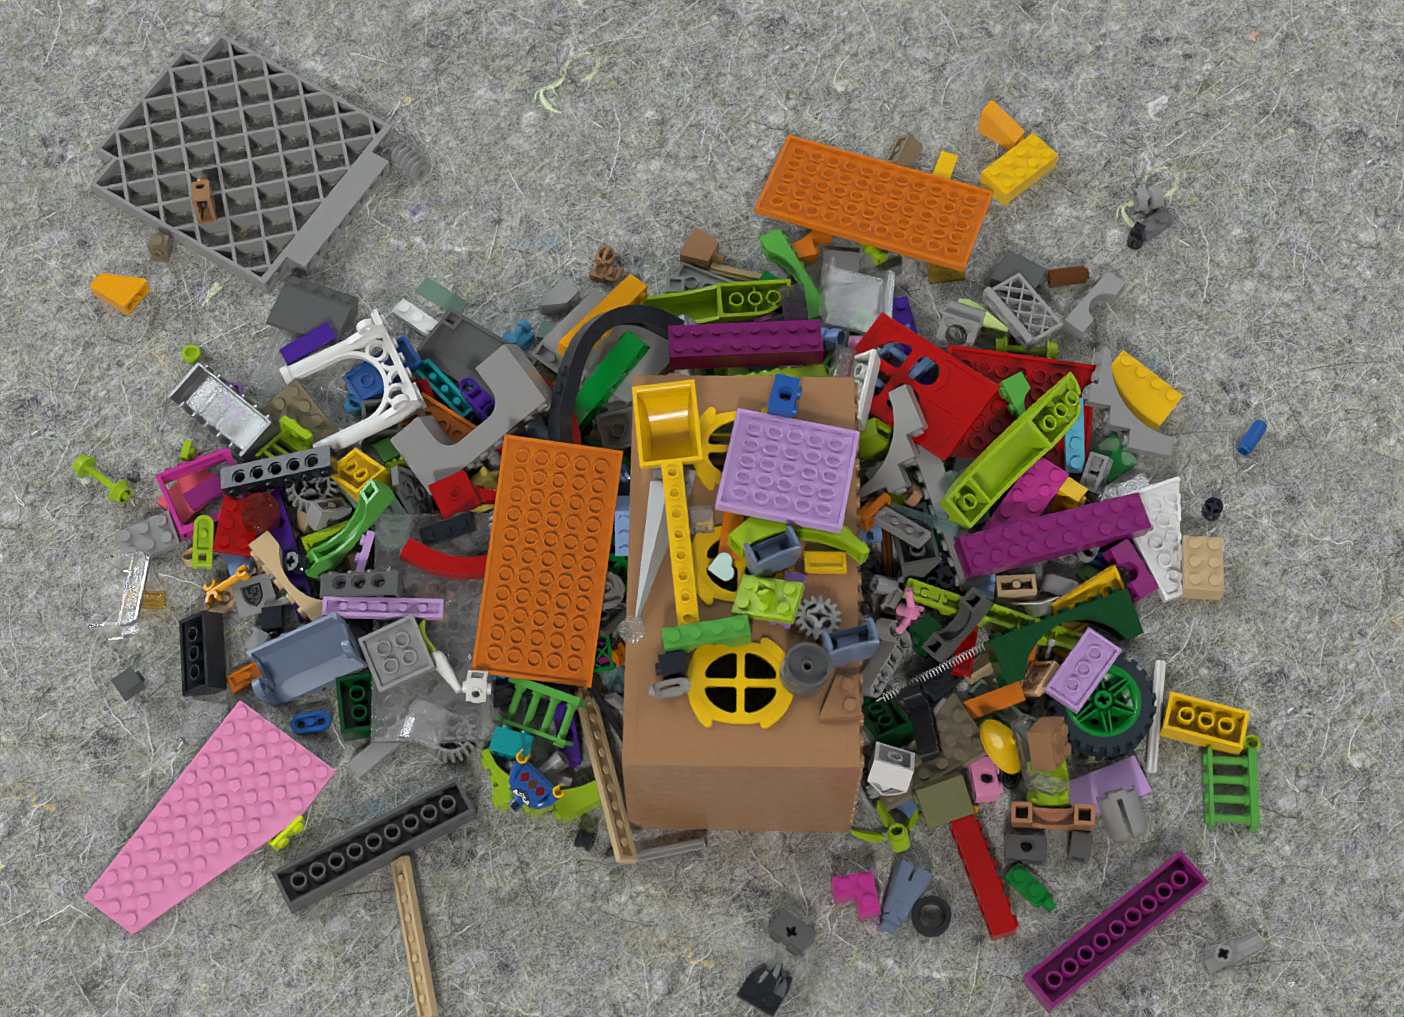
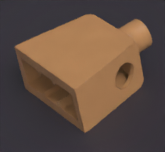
M199 178L196 182L191 183V201L198 223L217 221L215 199L210 181L205 178ZM204 201H206L207 208L201 206Z
M695 227L680 253V264L683 261L698 268L708 270L713 262L722 265L726 255L719 252L718 240Z

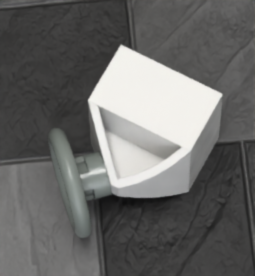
M880 742L875 743L869 761L868 778L866 779L862 775L859 788V796L870 812H875L878 808L877 797L907 792L914 772L915 753Z

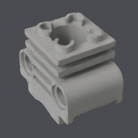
M951 299L946 311L943 313L934 345L947 352L949 344L975 348L987 311ZM958 324L963 326L967 331V340L964 342L955 341L950 335L951 325Z

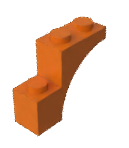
M812 229L803 239L791 243L790 247L796 250L799 262L802 261L805 266L816 263L817 256H819L817 246L832 243L834 235Z

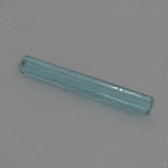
M890 503L888 506L891 510L913 522L953 535H957L960 531V525L895 503Z

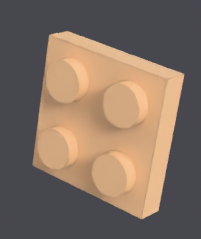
M1035 661L1031 663L1025 672V679L1020 680L1025 697H1040L1045 693V687L1060 667L1056 661Z

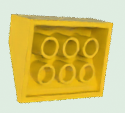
M1124 350L1111 364L1117 391L1126 407L1143 424L1156 431L1183 395Z

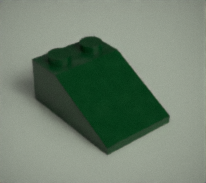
M886 688L877 698L869 696L863 698L862 713L864 720L862 729L873 748L876 742L899 748L915 740L911 721L887 692L888 700L885 695Z

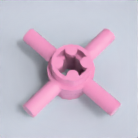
M912 588L905 589L907 604L900 603L896 608L895 618L900 622L896 632L902 634L908 626L913 625L925 615L924 605L914 603Z

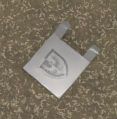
M266 573L250 577L246 581L240 580L231 585L240 619L261 614L262 607L281 605L282 608L292 606L285 596L276 600L271 580H275L272 574L269 576Z

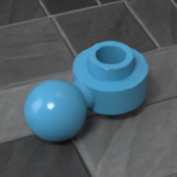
M349 388L348 397L343 406L349 414L358 415L362 411L361 405Z

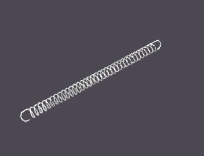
M982 642V644L979 643V646H977V647L980 649V651H981L980 645H981V646L983 647V649L985 650V648H984V646H983V642ZM972 647V649H969V651H967V652L970 654V656H971L970 650L972 651L974 647ZM962 652V654H959V656L956 655V659H955V660L957 661V663H958L957 657H958V658L960 659V661L962 662V660H961V658H960V655L962 656L964 652ZM949 659V661L946 660V664H945V665L947 666V668H948L947 662H948V663L950 664V666L952 667V665H951V663H950V660H951V659Z

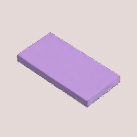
M1088 627L1047 684L1044 692L1078 714L1120 655L1122 649Z
M1135 756L1069 781L1070 807L1073 808L1074 804H1095V816L1101 814L1096 796L1099 799L1106 797L1105 792L1121 787L1123 790L1133 789L1132 785H1135L1139 798L1152 793Z

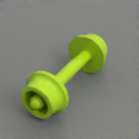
M1007 336L996 338L994 345L991 347L993 351L1044 355V358L1056 360L1057 355L1060 353L1058 343L1051 342L1049 339H1046L1045 347H1033L1027 352L1022 346L1007 345Z
M81 454L75 459L72 469L76 472L77 477L85 478L89 474L110 489L108 499L111 502L116 501L119 504H124L131 497L133 490L126 480H120L115 484L95 469L96 458L94 456Z

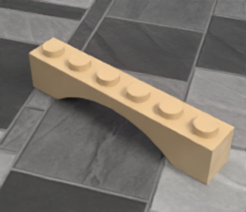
M266 531L250 543L249 547L252 550L250 555L256 562L259 560L262 562L263 566L261 568L268 576L272 574L275 578L273 582L278 589H284L287 592L285 597L291 604H297L299 614L304 619L307 617L311 622L321 617L323 601L305 595L290 583L284 572L283 551L273 536Z

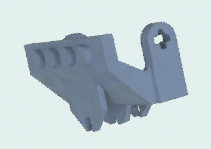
M337 612L318 617L309 624L300 625L296 630L282 633L278 638L267 640L262 645L247 651L248 658L256 663L263 677L252 680V688L259 699L274 708L306 694L325 692V687L332 689L336 684V677L348 676L368 667L360 644L345 619Z

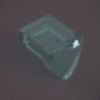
M621 668L602 675V679L610 693L616 692L620 696L624 695L625 676Z

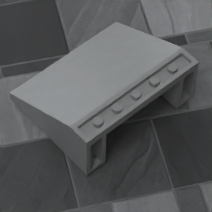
M594 289L541 340L531 355L537 358L543 367L557 376L558 368L563 359V356L558 354V342L606 296ZM631 325L616 326L607 338L604 337L600 341L596 349L590 351L584 366L579 389L583 387L584 381L593 375L596 366L605 360L608 351L617 345L620 336L629 330L639 336L651 348L606 402L604 407L609 411L633 406L632 387L634 375H667L669 373L668 340L641 327Z

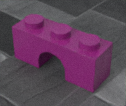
M1128 538L1102 553L1109 566L1115 565L1116 568L1122 566L1129 571L1130 581L1124 587L1128 589L1132 603L1141 600L1159 588L1155 578L1150 575L1144 561L1140 559L1134 545Z

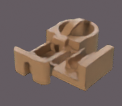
M604 246L598 250L595 258L596 266L592 273L588 272L590 280L594 281V279H597V282L604 283L605 278L606 281L618 285L624 272V267L621 266L619 269L613 268L612 264L616 259L613 248ZM608 253L613 255L611 259L605 260Z

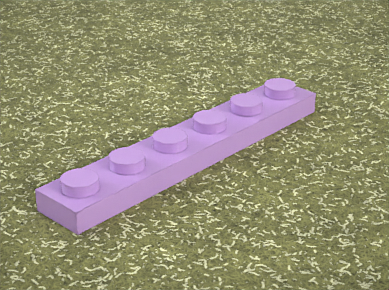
M323 596L322 616L337 612L343 618L402 619L413 614L416 620H443L444 599Z

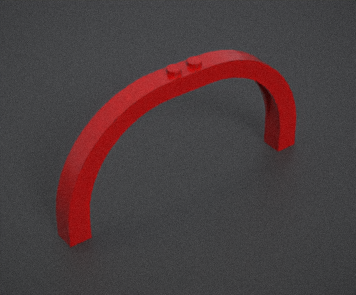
M541 375V377L553 391L554 385ZM573 412L572 433L574 444L582 445L578 422ZM409 538L400 553V560L421 571L441 578L475 580L485 577L488 555L478 557L447 555Z

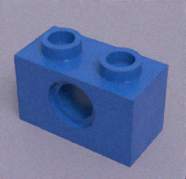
M776 373L766 414L787 418L796 417L798 405L795 404V401L800 399L803 388L799 387V378Z

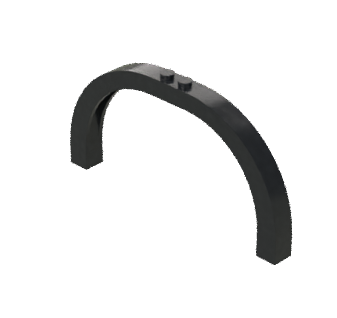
M635 304L603 312L585 323L570 341L557 371L558 377L553 386L548 417L549 441L574 444L572 418L576 396L587 357L603 334L615 326L631 325L649 330L668 340V326L684 325V320L657 307ZM614 517V522H613V529H614V530H615V517Z

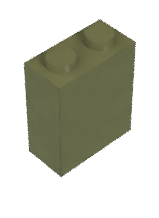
M959 771L913 786L914 793L911 795L914 804L918 805L920 809L918 813L920 823L925 824L928 829L974 813L963 775Z

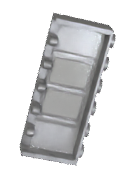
M197 362L171 391L168 397L247 463L251 462L256 458L255 454L267 445L280 431L274 425L276 421L268 414L266 416L262 415L264 411L256 404L251 406V400L244 394L239 396L237 394L239 391L231 384L227 386L225 384L227 381L219 374L214 376L213 373L215 371L208 365L203 367Z

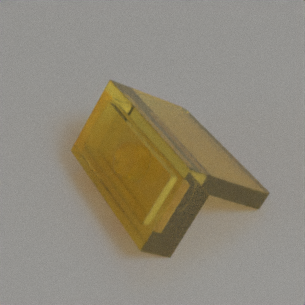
M926 262V271L930 285L965 280V272Z

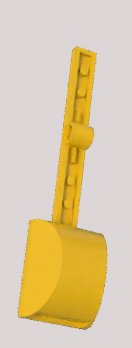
M695 379L633 386L632 394L640 468L642 470L662 469L678 626L699 623L693 552L683 465L704 462Z

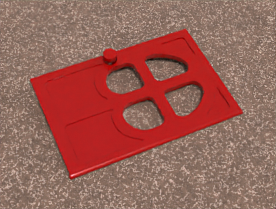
M881 312L833 377H847L853 356L871 349L876 350L882 344L901 343L909 346L912 352L898 368L893 367L880 358L879 370L891 379L878 396H873L869 413L894 429L893 409L887 405V401L890 398L888 392L900 385H910L913 392L919 397V406L928 425V428L923 430L924 433L917 437L912 435L913 441L945 462L1001 386ZM921 357L932 360L939 367V377L931 385H922L908 376L910 370Z

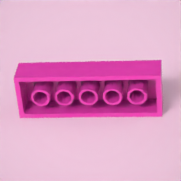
M1041 457L1019 477L991 516L990 521L986 523L981 531L1043 516L1053 503L1059 488L1069 477V474Z

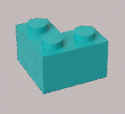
M507 725L496 726L489 751L495 757L511 760L516 759V754L521 749H524L522 755L526 757L530 753L532 757L536 738L529 731L521 730L519 733L513 731V728Z

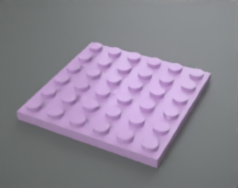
M738 408L715 509L841 534L860 431Z

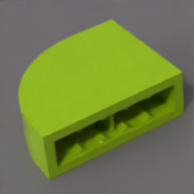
M877 418L867 420L865 431L859 430V457L885 461L893 439L894 429Z

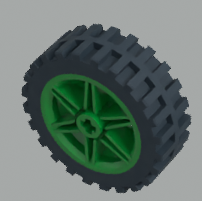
M1120 653L1085 702L1084 710H1080L1078 714L1046 693L1047 698L1044 704V709L1047 710L1046 717H1064L1065 724L1068 726L1067 737L1068 743L1071 744V753L1074 754L1075 751L1082 753L1081 758L1087 759L1089 756H1093L1095 761H1101L1103 757L1114 760L1117 755L1121 754V756H1124L1131 749H1135L1153 724V717L1157 710V706H1154L1157 699L1156 693H1152L1151 690L1154 686L1152 680H1146L1147 672L1144 668L1139 670L1136 667L1137 661L1132 659L1129 662L1124 659L1126 655L1124 653ZM1106 682L1110 683L1111 688L1108 690H1106L1104 686V683ZM1123 698L1124 703L1117 701V699ZM1111 717H1117L1118 721L1111 722ZM1092 719L1094 721H1097L1098 724L1093 725L1091 724L1090 720Z

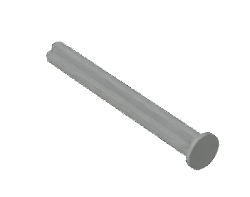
M702 834L699 838L637 850L638 860L635 863L700 849L706 851L704 836ZM615 855L605 857L604 859L607 869L632 864L616 863Z

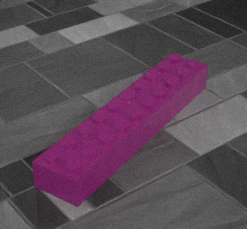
M1139 492L959 536L953 545L967 581L1121 542L1127 538L1129 540L1146 535L1152 526Z
M1179 851L1025 974L1022 979L1023 984L1050 1014L1204 890L1209 881L1182 851Z

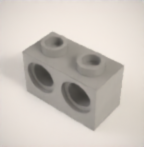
M1091 451L1079 484L1086 487L1088 493L1101 496L1113 460L1110 457Z

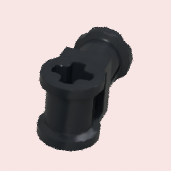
M940 552L941 562L934 567L935 577L938 579L937 587L952 592L955 588L956 578L945 561V553Z

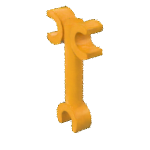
M241 565L237 569L236 574L220 584L215 579H212L210 587L204 584L203 589L207 594L205 602L211 607L215 599L220 602L222 600V597L219 595L220 592L239 580L246 581L250 578V575L247 573L249 568Z

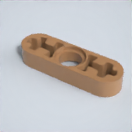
M909 474L908 477L912 486L907 488V492L903 493L902 497L906 504L914 507L920 501L922 492L918 480Z

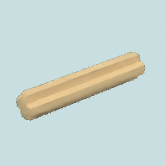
M712 263L710 267L711 273L743 281H758L762 276L761 273Z

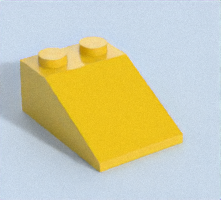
M356 447L337 462L338 474L330 476L357 503L359 501V492L371 478L388 484L390 488L393 487L391 476L386 468Z

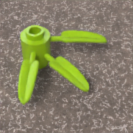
M877 799L879 817L884 826L889 827L887 836H883L882 833L857 829L851 830L852 835L875 843H880L882 839L889 840L891 849L894 852L902 853L907 851L911 845L907 831L908 829H914L919 818V807L910 818H906L902 825L895 823L890 812H887L882 802Z

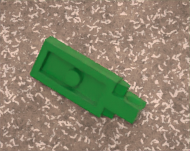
M1019 863L1004 876V880L1033 907L1036 906L1039 909L1042 906L1048 913H1051L1056 907V904L1050 899L1051 894Z

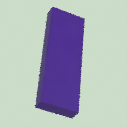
M327 321L282 347L279 351L287 365L290 366L338 338Z

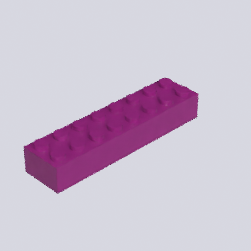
M820 320L668 326L670 370L822 364L823 342Z

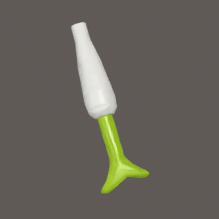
M426 619L422 620L418 626L436 666V670L456 693H460L462 687L448 659L442 651L436 650L426 635Z

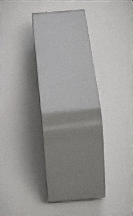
M879 618L875 623L878 635L882 641L879 649L863 672L861 692H863L864 696L877 698L882 694L910 646L911 638L908 631L905 629L902 634L896 632V628L900 624L897 620Z

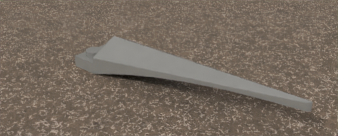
M654 468L652 480L650 481L635 613L636 623L639 622L669 547L661 468ZM683 468L688 504L693 492L697 472Z

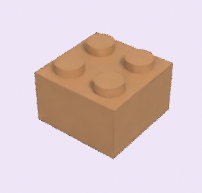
M1041 717L1026 732L1033 770L1056 771L1071 754V744L1068 743L1067 737L1068 726L1065 724L1064 717Z

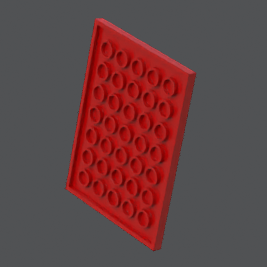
M950 344L947 346L948 354L996 384L1022 371L1030 386L1024 399L1025 410L1070 372L1078 382L1081 391L1079 398H1082L1084 388L1094 383L1092 382V374L1095 371L1096 365ZM998 391L949 455V459H955V457L977 458L1016 420L1014 415L1009 413L1007 409L1008 404ZM1083 405L1086 466L1089 458L1093 407ZM1064 436L1052 449L1042 456L1062 470H1064ZM1069 474V475L1082 477L1083 474Z

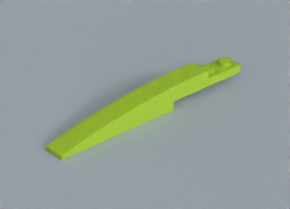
M912 578L907 579L902 598L906 599L905 589L912 588L914 602L937 609V613L951 618L956 617L960 609V601L964 597ZM994 604L977 625L988 630L1006 634V629L1017 626L1019 629L1024 627V622L1033 619L1035 622L1041 620ZM1056 626L1043 635L1037 644L1048 647V640L1054 639L1056 643L1052 648L1071 652L1083 634Z

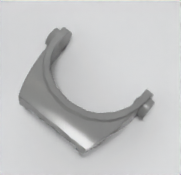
M685 677L660 681L650 686L648 689L649 695H652L654 699L680 696L691 690V683ZM680 684V686L670 687L662 690L659 689L667 685Z

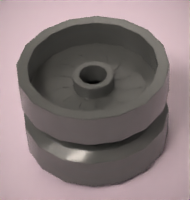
M802 642L794 645L788 651L780 667L779 678L783 687L789 693L797 697L807 698L814 696L822 690L831 673L832 662L828 653L821 646L815 643Z

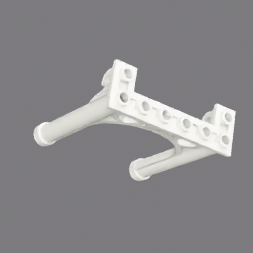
M374 309L373 313H371L372 319L360 321L356 325L358 332L346 340L288 367L285 365L279 368L287 385L291 384L295 379L300 380L336 362L350 358L369 362L382 375L384 395L378 409L365 420L313 443V448L330 445L337 452L416 414L418 416H426L424 408L427 406L416 383H411L410 378L413 376L408 367L404 368L403 363L406 361L402 353L397 352L396 348H399L395 338L390 337L389 334L392 331L384 315H379L377 309ZM377 346L382 347V356L378 358L371 356L373 348ZM366 347L365 353L358 351ZM389 354L394 363V365L387 366L384 364V362L388 359ZM397 374H399L403 385L400 383L393 384V379ZM401 390L403 394L390 399L393 391Z

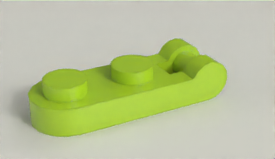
M200 515L194 522L192 569L200 567L212 570L214 522L207 515ZM199 554H206V560H199Z

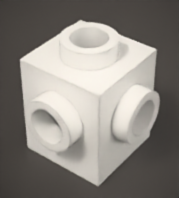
M468 670L467 679L463 681L462 693H466V701L473 703L486 702L487 695H491L492 683H488V671Z

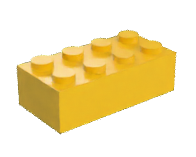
M1033 132L981 171L979 184L987 190L994 191L993 197L1005 206L1055 168L1058 154Z
M1170 691L1165 703L1160 736L1204 748L1212 747V750L1238 756L1243 749L1250 711Z

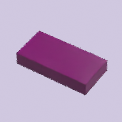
M215 474L182 495L194 512L224 492L221 490V481Z

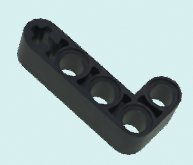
M920 682L901 688V697L910 711L917 751L921 761L926 763L942 757L943 750L934 707L929 694Z

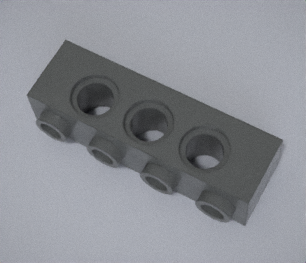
M386 569L379 572L377 570H367L366 572L348 571L347 573L331 571L328 574H321L320 598L322 600L323 596L402 598L404 577L396 569ZM385 581L383 586L378 587L380 582ZM365 582L362 588H358L361 583ZM343 583H346L344 588L339 589Z

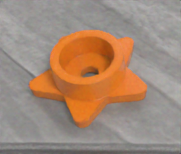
M618 642V647L612 651V659L617 664V667L622 664L625 665L626 649L622 642Z

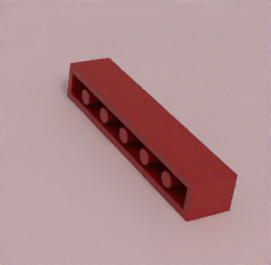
M974 814L950 821L949 829L991 941L1015 934L1019 926L1016 915H1012L1010 911V899L1008 895H1004L1002 890L1004 884L1001 876L996 874V862L988 853L989 844L987 839L982 837L980 832L982 831V826L979 819L976 820Z

